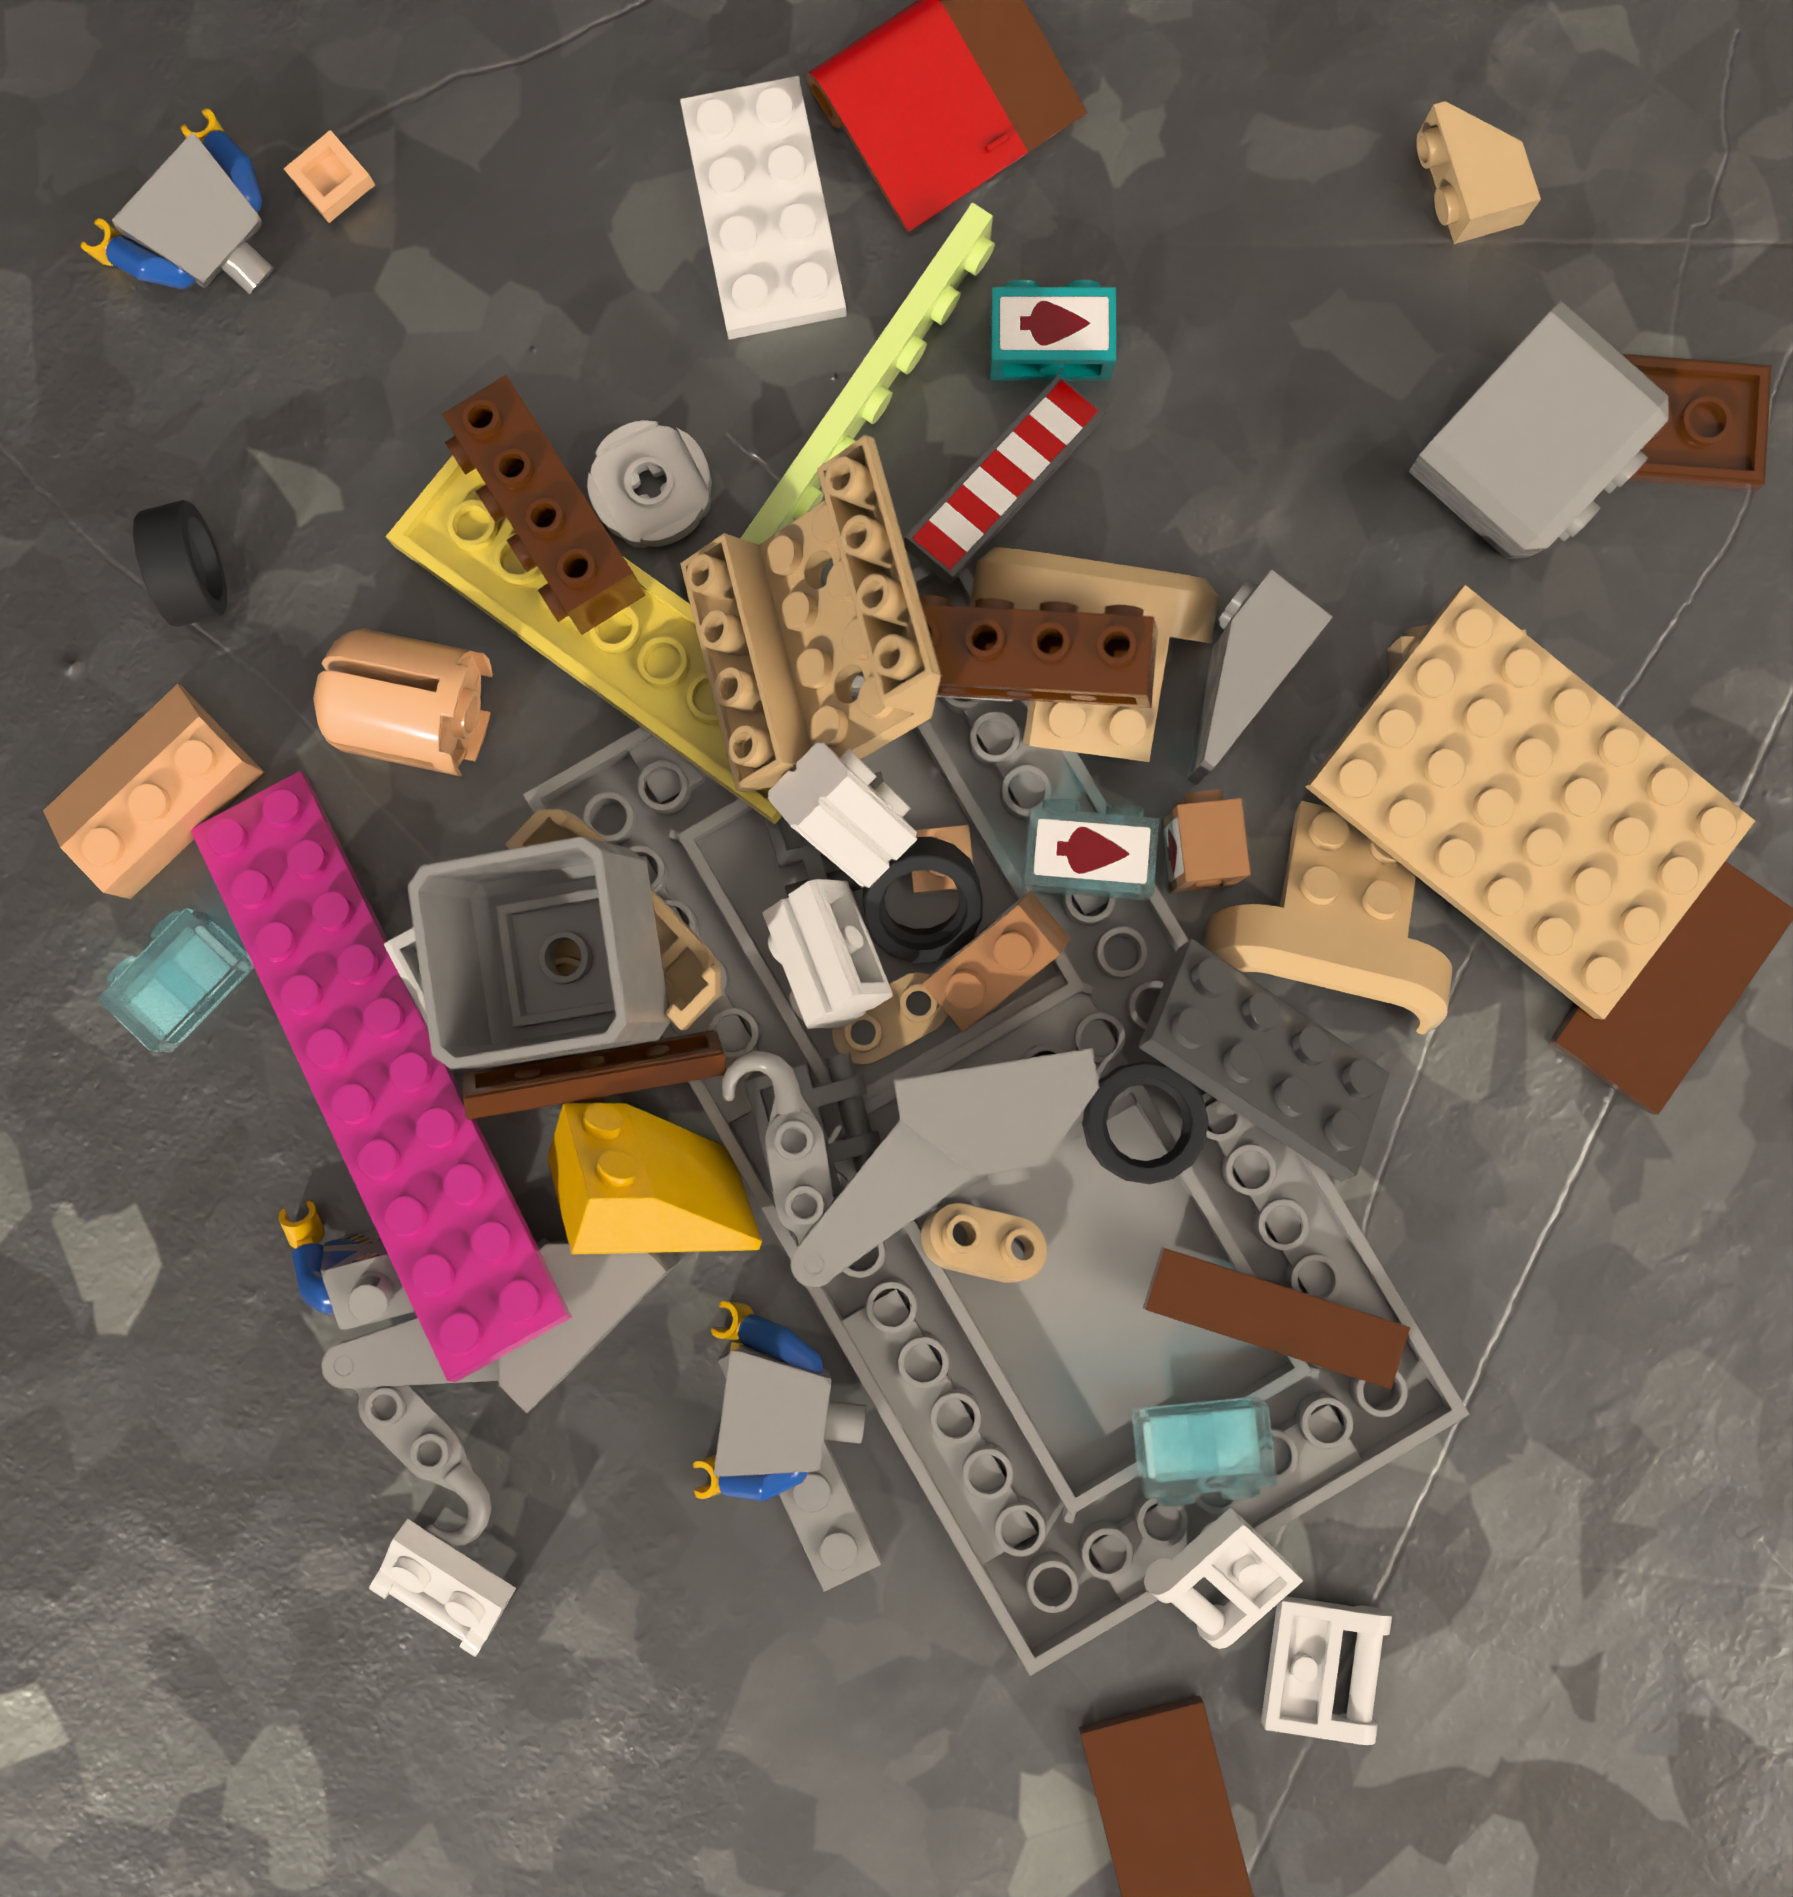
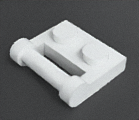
M1231 1507L1217 1520L1209 1523L1201 1531L1200 1535L1172 1560L1168 1558L1157 1559L1150 1564L1144 1575L1146 1590L1160 1602L1174 1604L1197 1624L1199 1635L1212 1647L1218 1649L1226 1648L1233 1644L1303 1582L1293 1566ZM1205 1577L1231 1601L1225 1606L1212 1605L1193 1586Z
M409 1519L405 1521L393 1538L381 1568L369 1587L371 1591L384 1599L390 1594L462 1640L459 1647L474 1657L477 1656L516 1590L515 1587Z
M1289 1596L1283 1598L1276 1607L1261 1717L1264 1729L1360 1745L1375 1744L1378 1722L1372 1719L1382 1640L1384 1635H1390L1392 1613L1371 1606H1347ZM1343 1630L1357 1632L1347 1713L1338 1715L1332 1714Z

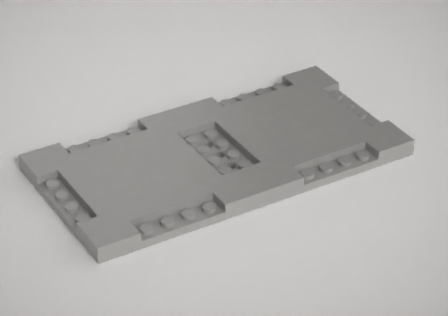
M924 564L912 570L918 595L940 596L949 599L950 606L970 607L974 578L967 567L950 585H947ZM851 692L853 702L858 699L859 692ZM936 697L931 719L861 759L873 773L881 771L884 782L909 805L911 809L903 818L914 830L969 825L973 866L979 877L982 891L983 918L976 934L1031 890L1071 938L1057 958L965 1032L948 1015L939 1029L880 1061L866 1065L853 1063L856 1076L863 1075L868 1092L863 1094L862 1098L871 1131L878 1130L881 1142L900 1120L894 1080L1029 1059L1040 1051L1059 1054L1090 1048L1093 1049L1098 1081L1120 1066L1144 1061L1163 1064L1138 1046L1176 952L1180 946L1189 940L1148 871L1145 884L1034 874L1039 819L1111 825L1120 824L1077 752L1033 747L1023 744L1029 701ZM642 727L637 728L523 794L533 813L537 810L548 809L568 811L590 826L607 843L630 848L646 860L652 890L697 935L720 964L722 994L686 1030H680L671 1020L662 1034L663 1038L714 1030L718 1033L725 1054L726 1068L737 1057L751 1051H767L782 1057L791 1067L807 1064L814 1088L832 1083L825 1059L840 1055L833 1042L832 1028L807 1029L804 1020L799 1018L794 1012L790 1003L792 989L783 965L774 958L769 949L768 937L770 932L762 913L781 899L788 898L785 890L786 885L806 880L808 877L803 862L784 868L778 867L763 815ZM821 856L826 874L840 870L828 857ZM911 875L896 879L889 886L885 894V908L889 916L898 924L913 929L931 928L946 922L956 912L959 905V891L913 895ZM863 889L852 893L864 920ZM870 935L889 984L911 973L931 974L947 959L932 963L907 962L890 956L873 941ZM914 992L908 997L906 1006L910 1013L920 1016L930 1010L931 1000L923 992ZM868 1021L856 1023L851 1031L854 1042L859 1045L871 1043L876 1034L874 1025ZM751 1071L740 1077L736 1084L735 1097L731 1101H725L722 1098V1080L724 1075L688 1081L791 1260L798 1247V1237L794 1232L788 1230L777 1216L771 1178L744 1083L745 1080L766 1074L760 1071ZM1146 1084L1129 1087L1119 1094L1109 1108L1107 1119L1109 1136L1117 1149L1131 1159L1143 1161L1161 1158L1172 1150L1180 1138L1183 1123L1180 1108L1173 1097L1158 1086ZM1196 1085L1194 1086L1204 1099L1209 1120L1206 1142L1194 1164L1174 1179L1149 1185L1123 1180L1103 1168L1087 1147L1082 1126L1083 1110L1047 1162L1042 1166L1029 1168L1031 1180L992 1186L989 1183L988 1175H975L840 1272L827 1284L816 1288L807 1287L1030 1676L1156 1602L1158 1599L1146 1590L1144 1585V1575L1150 1564L1161 1558L1172 1560L1198 1537L1209 1523L1217 1520L1230 1507L1256 1532L1265 1537L1470 1415L1326 1171ZM837 1102L820 1106L819 1109L829 1144L847 1139ZM853 1158L834 1163L841 1186L833 1190L834 1201L856 1175ZM953 1203H964L1025 1218L1033 1222L1044 1235L1047 1245L1046 1260L1042 1269L1034 1277L1015 1283H1004L944 1269L934 1264L924 1252L921 1242L922 1226L926 1218L934 1210ZM956 1224L953 1228L954 1240L959 1245L964 1246L967 1241V1233L961 1225ZM1014 1238L1011 1244L1012 1253L1021 1260L1025 1252L1024 1246L1019 1239ZM1161 1247L1410 1327L1392 1390L1145 1310L1143 1305ZM1250 1408L1252 1410L1257 1456L1256 1464L1159 1474L1146 1473L1140 1423L1142 1418Z

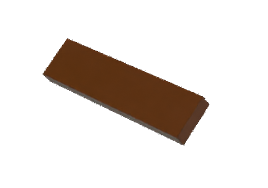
M710 1030L658 1039L657 1041L469 1071L462 1074L463 1103L466 1118L470 1120L723 1076L727 1069L725 1054L717 1031Z
M1161 1247L1143 1308L1147 1311L1391 1390L1410 1327L1165 1247Z

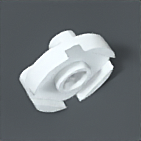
M641 420L619 427L611 432L599 445L595 452L597 457L592 464L591 475L588 474L587 489L589 498L603 525L612 534L622 538L628 545L634 548H645L648 546L659 547L672 544L691 533L698 526L701 519L708 514L711 507V473L703 451L689 434L678 428L676 431L668 426H659L656 421ZM649 470L654 477H659L663 474L666 476L667 482L660 487L661 494L657 497L650 498L647 494L638 496L634 492V489L641 485L639 474L643 471Z

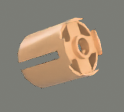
M365 628L348 631L333 643L322 661L326 671L318 674L313 697L318 726L329 744L342 752L456 776H462L458 767L463 759L474 762L477 760L490 718V712L480 710L481 675L493 678L490 659L484 653Z

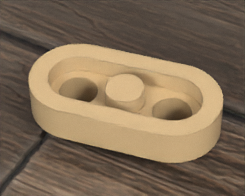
M916 972L897 979L889 984L893 997L874 1009L867 1010L866 1014L847 1026L832 1028L833 1042L840 1054L850 1052L853 1063L862 1065L872 1064L939 1029L947 1019L948 1014L922 984L930 974ZM914 992H923L931 1000L930 1010L924 1015H914L907 1009V999ZM860 1021H868L875 1027V1038L867 1045L855 1043L851 1035L853 1026Z
M953 1203L934 1210L926 1218L921 1230V1242L924 1252L934 1264L944 1269L999 1282L1015 1283L1034 1277L1042 1269L1047 1256V1245L1044 1235L1033 1222L1025 1218L964 1203ZM956 1224L961 1225L967 1233V1241L964 1246L959 1245L954 1240L953 1228ZM1014 1238L1019 1239L1024 1246L1025 1252L1021 1260L1012 1253L1011 1244Z

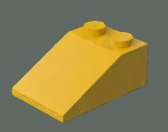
M563 1103L547 1160L572 1254L760 1249L762 1239L738 1168L725 1146L627 1103Z

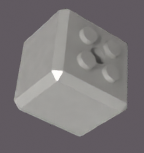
M1560 301L1419 454L1409 472L1504 558H1529L1548 548L1558 537L1563 542L1570 536L1574 537L1600 510L1601 507L1593 501L1603 489L1611 493L1617 486L1620 488L1644 464L1648 457L1640 450L1668 421V395Z
M582 836L424 865L419 868L409 883L408 892L431 1052L435 1058L448 1068L505 1066L657 1041L670 1024L671 1020L665 1013L669 1007L647 861L630 848ZM566 939H572L578 944L582 959L579 968L573 974L565 976L555 967L554 951L559 943Z

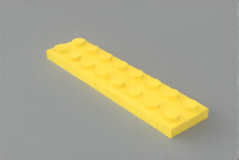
M452 455L386 535L390 543L747 805L776 824L782 815L768 800V791L772 787L749 792H741L735 789L690 604L624 557L646 596L581 635L569 616L558 622L537 590L548 583L537 566L531 571L526 572L506 539L516 534L507 517L495 523L475 490L485 485L480 474L475 469L465 475Z

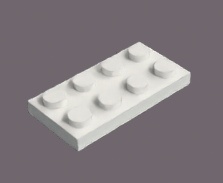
M799 76L680 99L728 339L847 316Z

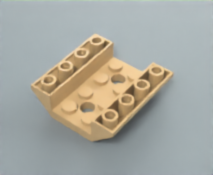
M864 435L817 468L825 500L766 541L757 545L723 533L680 563L737 791L749 792L773 787L788 771L794 772L797 769L796 763L817 742H824L839 757L850 749L862 759L932 717L941 673L875 440L870 436ZM833 559L834 566L829 571L827 584L822 587V571L826 563ZM863 672L865 682L860 687L858 699L853 702L851 696L852 684L856 676Z

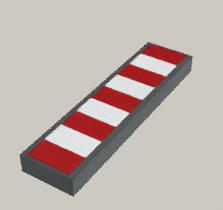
M1058 374L911 529L903 540L905 549L947 585H950L1100 424L1105 412Z

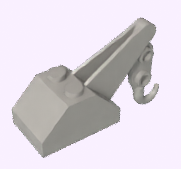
M1092 1048L894 1080L900 1120L834 1201L823 1129L800 1093L799 1082L793 1068L778 1055L767 1051H751L737 1057L726 1069L722 1080V1098L725 1101L734 1099L736 1084L740 1077L747 1072H763L772 1081L775 1099L765 1136V1145L775 1208L780 1222L798 1237V1247L791 1259L792 1273L799 1283L811 1288L827 1284L840 1272L975 1175H988L989 1183L992 1186L1031 1180L1029 1168L1042 1166L1047 1162L1099 1089Z
M567 1235L552 1242H549L545 1237L536 1244L572 1318L455 1383L499 1381V1386L528 1413L549 1395L680 1262L672 1252L572 1254ZM415 1317L378 1331L343 1341L331 1347L325 1353L322 1360L324 1378L334 1387L341 1389L352 1388L358 1393L359 1415L366 1427L415 1476L455 1491L467 1503L469 1509L468 1519L459 1529L445 1531L433 1524H429L424 1530L451 1547L464 1546L477 1539L488 1525L491 1513L490 1495L482 1480L474 1473L459 1432L413 1386L453 1383L446 1380L418 1318Z

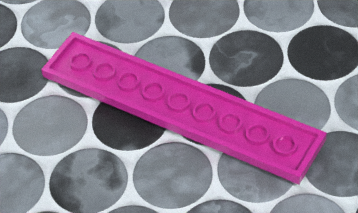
M299 771L195 826L191 833L446 1380L455 1383L571 1319V1313L476 1119L467 1120L463 1093L452 1070L432 1055L428 1027L384 946L388 939L310 780Z

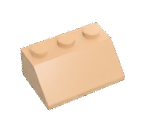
M177 684L52 801L43 812L60 848L103 893L132 899L194 840L191 830L195 826L226 810L265 772L181 685Z

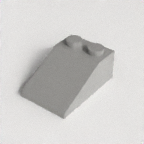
M1273 570L1268 573L1259 586L1248 579L1216 621V624L1224 632L1213 646L1187 779L1196 786L1218 764L1333 617Z

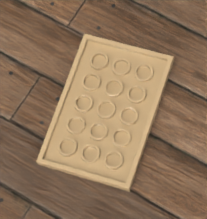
M1466 585L1455 590L1305 785L1314 795L1594 1019L1603 1020L1755 822L1753 818Z

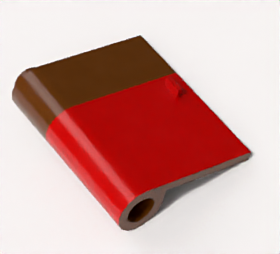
M916 0L806 73L808 87L818 107L835 128L843 126L906 233H909L1088 113L1024 0Z

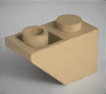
M1446 101L1433 104L1417 134L1416 147L1421 165L1425 169L1430 168L1436 186L1434 204L1437 217L1442 225H1448L1454 244L1523 225L1541 200L1523 142Z

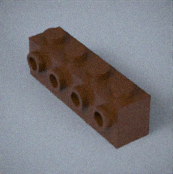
M504 375L442 414L455 435L445 441V444L465 475L475 469L480 474L485 485L475 490L495 523L506 517L511 523L516 534L506 539L526 572L531 571L537 566L548 583L537 590L558 622L569 616L581 635L646 596L628 563L507 375Z
M918 595L941 673L937 696L1142 708L1152 707L1158 629L1154 616H1144V610L1140 607L1109 605L1105 607L1104 614L1078 612L1079 607L1075 604L1048 601L1040 603L1039 610L1014 609L1013 602L997 598H981L975 601V607L950 606V600L944 597Z

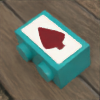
M1014 280L1005 283L1003 287H992L990 302V380L1053 381L1058 374L1066 381L1111 380L1116 363V287H1101L1098 282L1092 280H1076L1067 283L1064 287H1040L1035 281Z

